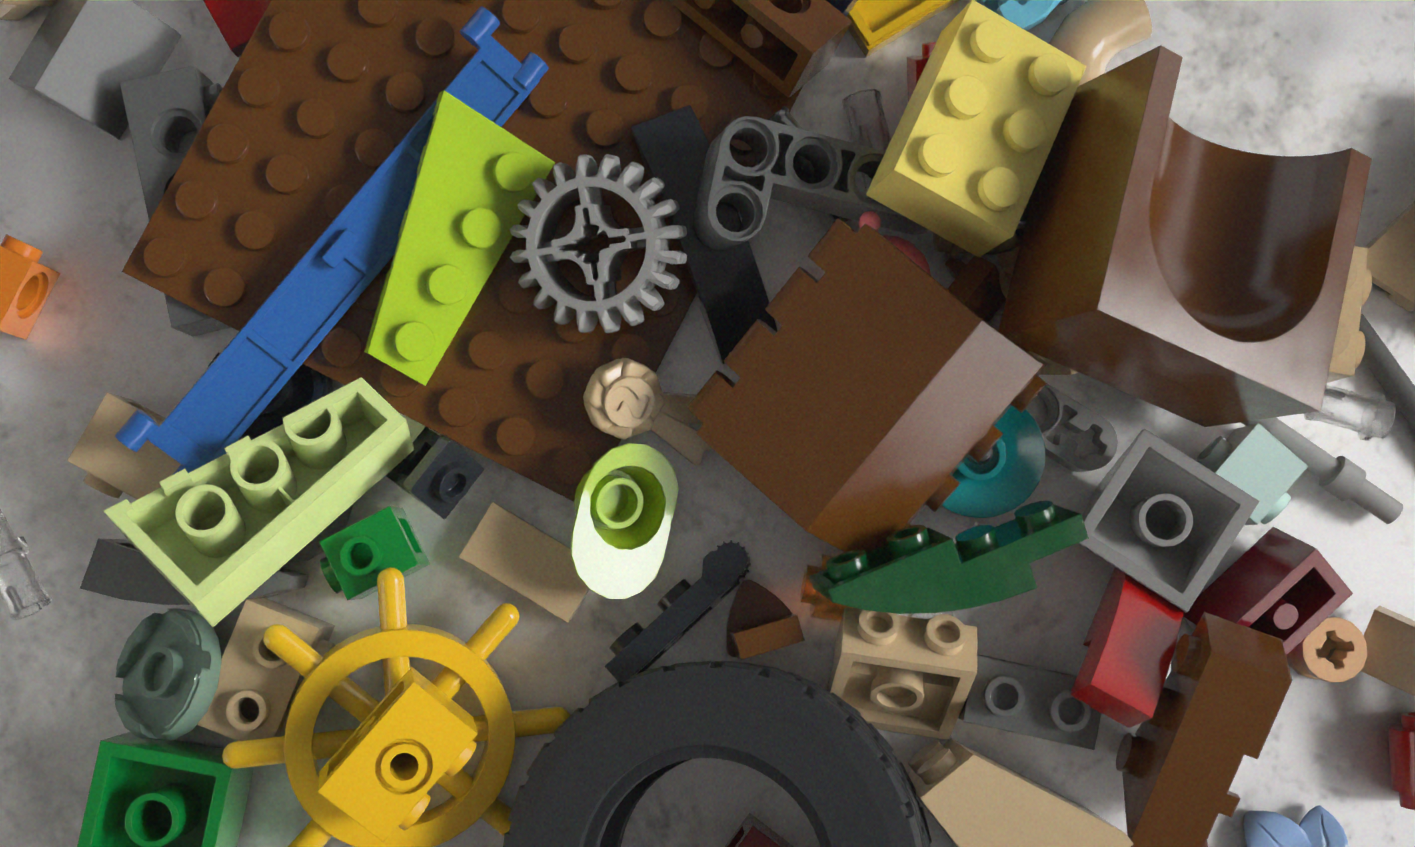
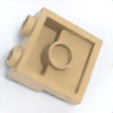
M845 607L835 640L833 667L826 690L830 693L834 692L861 713L860 716L868 724L872 723L876 729L949 740L977 675V627L964 625L958 618L948 614H939L929 619L897 615L896 613Z

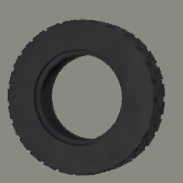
M702 661L660 666L632 675L624 683L617 682L590 698L589 704L585 709L577 708L553 732L555 739L551 743H544L527 770L526 774L529 778L526 784L520 785L508 818L512 823L509 832L504 834L503 847H621L630 816L645 792L669 770L697 758H716L733 761L757 770L772 779L797 802L815 831L820 847H930L932 840L924 808L920 807L916 797V789L903 763L898 762L896 756L892 753L894 749L872 723L868 724L860 716L861 713L834 692L830 693L825 688H822V685L792 672L746 662Z

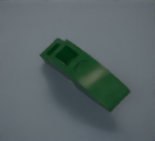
M1038 501L1020 507L1014 512L1015 519L999 526L980 525L960 532L955 537V544L953 538L929 527L926 528L924 525L908 526L891 533L887 537L888 544L865 553L861 549L850 550L830 558L826 562L827 569L809 577L813 588L831 602L862 610L896 614L940 613L963 610L1006 600L1036 589L1037 585L1030 563L1089 539L1081 513L1055 505L1052 501Z

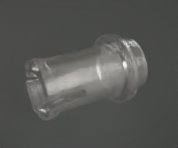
M1326 384L1321 411L1304 413L1303 416L1308 421H1318L1358 432L1360 440L1370 441L1373 437L1383 439L1388 435L1394 422L1396 405L1394 402L1386 401L1385 395L1378 391L1368 396Z

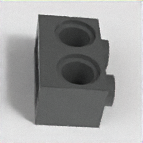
M977 654V675L958 718L964 722L1095 750L1101 713L1071 696V690L1077 678L1076 675Z

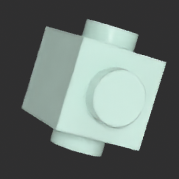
M1259 423L1236 428L1227 439L1219 436L1195 460L1260 501L1245 525H1258L1260 522L1267 524L1275 519L1291 500V496L1286 491L1308 467Z

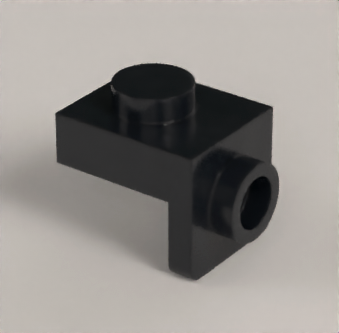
M425 427L413 441L414 451L395 466L386 477L445 520L485 469L455 441L445 435L440 436L428 427Z

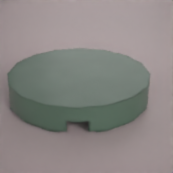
M169 608L167 609L169 611L164 614L153 613L141 621L124 645L116 668V677L124 678L122 685L123 695L115 694V707L124 727L138 738L176 740L192 731L209 709L218 688L222 663L220 644L214 628L196 612Z

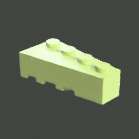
M361 377L285 416L283 424L253 440L246 436L225 447L224 449L227 453L190 473L183 469L160 481L161 488L132 503L125 499L103 512L133 546L214 627L414 451L407 420Z

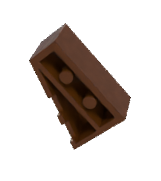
M1204 612L1192 635L1185 633L1180 637L1171 660V672L1165 680L1153 717L1142 722L1135 734L1127 733L1124 736L1116 756V769L1121 771L1123 776L1127 836L1134 843L1131 847H1208L1207 839L1218 814L1233 817L1241 799L1238 794L1229 791L1244 755L1255 759L1259 758L1292 683V676L1282 639Z

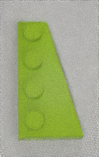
M445 90L441 91L437 98L433 112L434 119L426 146L422 150L411 199L402 219L398 233L400 237L391 268L387 271L364 351L426 386L512 238L513 235L510 229L513 225H519L525 214L518 208V204L523 199L534 200L537 193L534 190L533 182L537 178L546 179L555 164L554 161Z

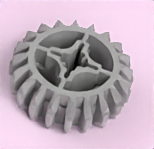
M606 154L598 169L592 156L580 155L576 163V174L568 164L557 163L553 166V175L557 186L546 179L537 178L533 182V187L542 199L540 203L523 199L518 204L521 212L531 217L529 225H513L510 229L513 236L526 238V250H516L512 252L510 258L514 263H529L531 271L523 274L518 283L523 288L541 285L542 289L536 295L534 305L538 309H545L557 302L554 321L561 325L567 324L576 315L577 326L580 332L593 331L598 319L606 333L616 332L620 329L621 314L631 326L642 323L644 315L640 302L653 311L660 310L665 304L662 296L654 288L655 285L666 289H676L679 284V279L675 275L665 271L666 264L686 263V253L682 251H669V239L685 237L687 235L686 227L682 225L667 226L665 222L666 218L674 215L680 209L678 202L670 199L655 204L654 201L665 187L664 182L659 178H652L640 187L644 176V167L638 163L631 162L621 173V164L617 156ZM602 189L611 190L628 201L639 215L643 227H620L613 218L611 206L604 205ZM580 197L581 205L575 207L576 222L572 231L567 236L554 240L556 228L562 214L573 201ZM598 235H608V238H626L622 243L610 244L609 248L601 250L599 254H591L590 250H573L575 246L589 244V241L598 238ZM646 247L645 258L638 275L625 290L618 294L616 282L622 280L621 264L624 258L630 252ZM572 260L578 263L584 271L587 284L594 285L595 297L582 293L570 284L561 272L557 261Z

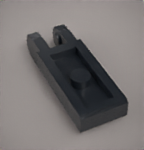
M732 540L729 543L723 541L721 546L717 545L718 549L716 551L712 550L703 558L702 577L693 585L686 579L681 580L657 603L663 613L644 629L637 622L613 642L609 649L615 654V657L605 665V668L618 682L624 683L630 679V676L647 671L740 584L739 580L741 578L746 579L745 575L750 573L748 569L751 563L745 546L741 547L739 542L733 543Z

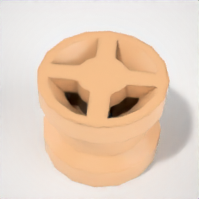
M1327 617L1286 657L1288 665L1302 676L1326 682H1345L1354 678L1364 667L1367 658V643L1362 632L1352 622L1340 617ZM1337 648L1329 658L1330 661H1328L1326 657L1329 655L1330 650Z

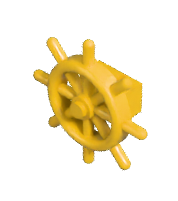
M390 567L382 570L377 578L380 626L348 637L331 648L323 656L284 625L274 624L266 629L263 635L265 646L304 677L291 703L285 736L231 742L224 748L222 759L226 766L233 769L285 763L288 778L296 798L312 818L288 847H323L332 836L354 847H434L461 834L477 822L479 818L484 820L502 836L509 832L512 822L508 818L512 808L497 796L503 788L511 768L515 738L553 734L570 716L568 710L563 707L512 711L501 680L486 660L518 623L519 611L514 605L510 603L499 605L470 639L465 642L457 636L438 628L407 624L404 576L398 569ZM409 657L428 659L445 667L430 682L412 666L410 667ZM378 660H382L385 697L381 702L348 677L359 668ZM466 682L479 698L484 709V715L472 716L452 700ZM327 697H330L361 722L359 727L354 729L313 733L317 716ZM485 741L481 759L471 776L462 768L474 753L477 746L475 742ZM331 758L320 770L317 760ZM435 783L452 795L450 799L439 806L425 811L431 799L427 792Z

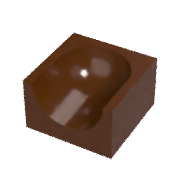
M1161 45L1078 86L1034 188L998 330L1028 351L1203 427L1321 411L1372 158L1353 148L1314 156L1256 154L1228 148L1192 134L1169 117L1183 57Z

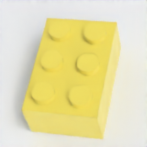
M971 0L940 33L866 195L973 255L981 257L1013 237L1086 69V65L980 3Z

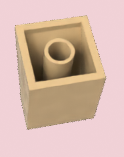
M952 738L944 745L939 740L929 743L908 762L912 769L908 775L916 789V797L956 847H1131L1134 844L1125 832L1091 810Z

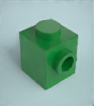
M388 506L319 541L326 557L320 559V566L324 577L332 590L337 594L343 591L347 600L362 599L378 591V575L386 568H396L406 577L430 565L404 509L400 507Z

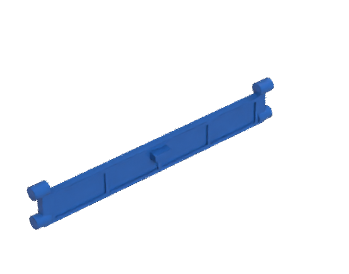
M480 6L460 30V34L471 45L476 47L478 51L444 90L502 127L540 82V79L549 70V67L540 57L532 52H529L519 62L491 36L499 27L500 22L489 10ZM437 99L163 422L159 425L150 416L137 409L115 434V437L122 444L138 452L144 443L149 440L181 464L173 473L175 474L183 469L190 473L227 453L224 449L225 447L238 441L395 254L400 237L398 233L405 210L408 209L418 174L416 171L423 147L426 146Z

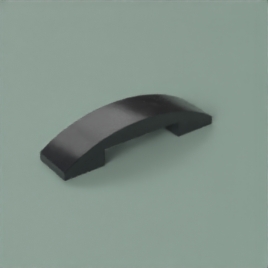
M691 105L632 126L630 129L649 178H659L665 184L662 193L659 195L661 201L671 199L676 200L679 204L680 209L674 215L668 217L670 225L686 227L687 235L676 240L680 251L687 254L686 266L701 302L699 308L721 364H725V358L756 319H760L774 331L778 332L775 319L765 310L770 302L749 241L728 251H716L705 246L697 237L694 229V211L706 153L710 145ZM718 202L716 216L719 223L726 230L739 232L742 222L735 206L727 202Z

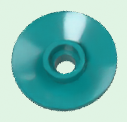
M1011 406L995 424V427L1003 435L992 447V454L987 460L976 463L968 456L952 474L960 482V485L942 505L944 508L966 517L990 518L1012 511L1031 496L1042 477L1046 451L1041 430L1033 416L1026 409L1019 413Z

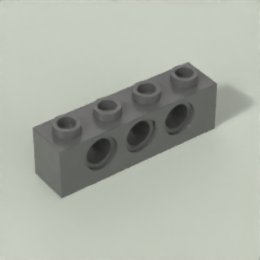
M195 65L120 82L149 221L188 152L178 153L180 139L190 131L197 130L199 132L223 89L219 83L214 84ZM164 293L171 328L192 337L231 328Z

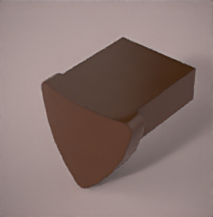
M750 579L742 581L732 601L726 623V651L728 655L743 660L805 641L798 615L792 614L790 609L765 587Z

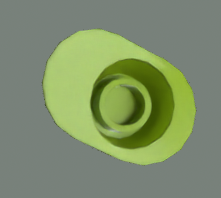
M627 443L608 450L584 474L576 489L574 501L576 516L571 535V558L576 574L586 587L604 598L627 599L642 592L656 578L664 559L671 522L676 509L679 487L675 469L663 453L649 445Z

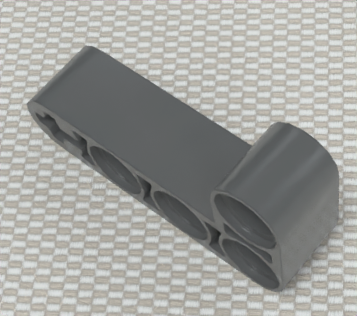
M744 116L729 124L711 142L706 153L694 211V229L697 237L703 244L716 251L734 249L753 238L762 229L770 199L859 221L860 216L864 212L873 211L881 219L880 227L906 234L919 235L929 230L878 201L864 197L858 191L855 184L856 173L862 172L873 180L886 151L759 117ZM730 140H741L751 147L754 153L753 167H744L732 158L729 150ZM794 156H802L811 162L815 170V181L813 184L802 181L796 175L793 168ZM718 202H727L735 206L742 218V226L739 232L726 230L719 223L716 216Z

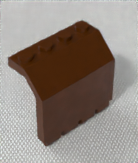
M837 218L808 254L809 259L825 271L824 275L818 280L799 266L765 308L783 326L776 332L760 319H756L724 360L725 364L741 377L738 382L734 383L725 374L716 370L687 407L693 415L704 423L696 435L805 531L843 552L861 549L867 553L888 544L887 537L891 533L912 526L910 523L925 506L936 512L960 485V482L952 476L957 468L968 456L976 463H979L1003 435L995 427V424L1011 406L1019 413H1022L1046 386L1047 382L1038 375L1048 363L1037 354L1019 346L985 321L870 225L864 224L856 232L845 222Z

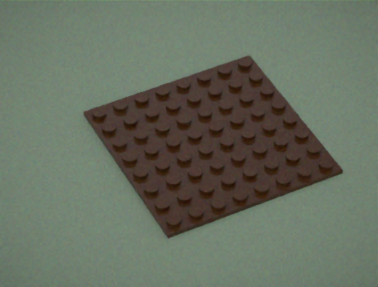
M271 0L121 272L240 331L438 98L439 93L450 84L478 51L476 47L471 45L460 34V30L480 6L489 10L500 22L499 27L491 36L519 62L529 52H532L540 57L549 67V70L540 79V82L503 124L502 128L554 161V165L560 162L568 164L575 174L578 156H592L599 169L602 159L608 154L619 157L621 173L631 162L642 165L644 167V176L640 184L641 187L650 178L630 128L632 126L691 105L710 145L729 124L738 118L750 116L768 120L784 105L789 109L788 112L790 113L803 86L788 98L669 0ZM730 140L729 150L732 158L744 167H753L754 153L751 147L741 140ZM552 167L546 180L557 186ZM602 189L604 205L611 206L613 218L620 227H643L639 215L628 201L611 190ZM537 194L533 201L540 203L542 199ZM660 196L654 201L655 204L662 202ZM580 197L573 201L562 214L556 228L554 240L565 237L572 231L576 222L575 207L581 205ZM524 215L519 225H529L531 217ZM666 218V219H665L666 225H667V226H670L669 219ZM598 235V238L590 240L589 244L575 246L573 250H590L591 254H599L601 250L609 248L610 244L622 243L626 238H608V235ZM512 236L426 386L364 352L387 271L391 268L393 255L302 364L343 385H347L362 377L398 413L441 435L449 437L453 441L573 502L575 501L576 489L584 474L608 450L618 447L622 440L602 432L593 426L584 406L583 396L592 374H594L598 367L622 358H629L644 364L656 373L697 294L686 263H667L665 271L675 275L679 279V284L676 289H666L655 285L654 288L662 296L665 303L660 310L653 311L640 302L644 315L642 323L631 326L621 314L620 329L616 332L606 333L599 319L593 331L580 332L577 326L576 315L567 324L561 325L554 321L557 302L545 309H538L534 305L535 297L542 289L541 285L523 288L518 283L523 274L531 271L529 263H514L510 258L512 252L526 250V238ZM669 239V251H680L676 239ZM646 247L632 251L624 258L621 264L622 280L616 282L618 294L625 290L638 275L645 258ZM572 260L557 261L561 272L570 284L582 293L595 297L594 285L587 284L584 271L578 263Z

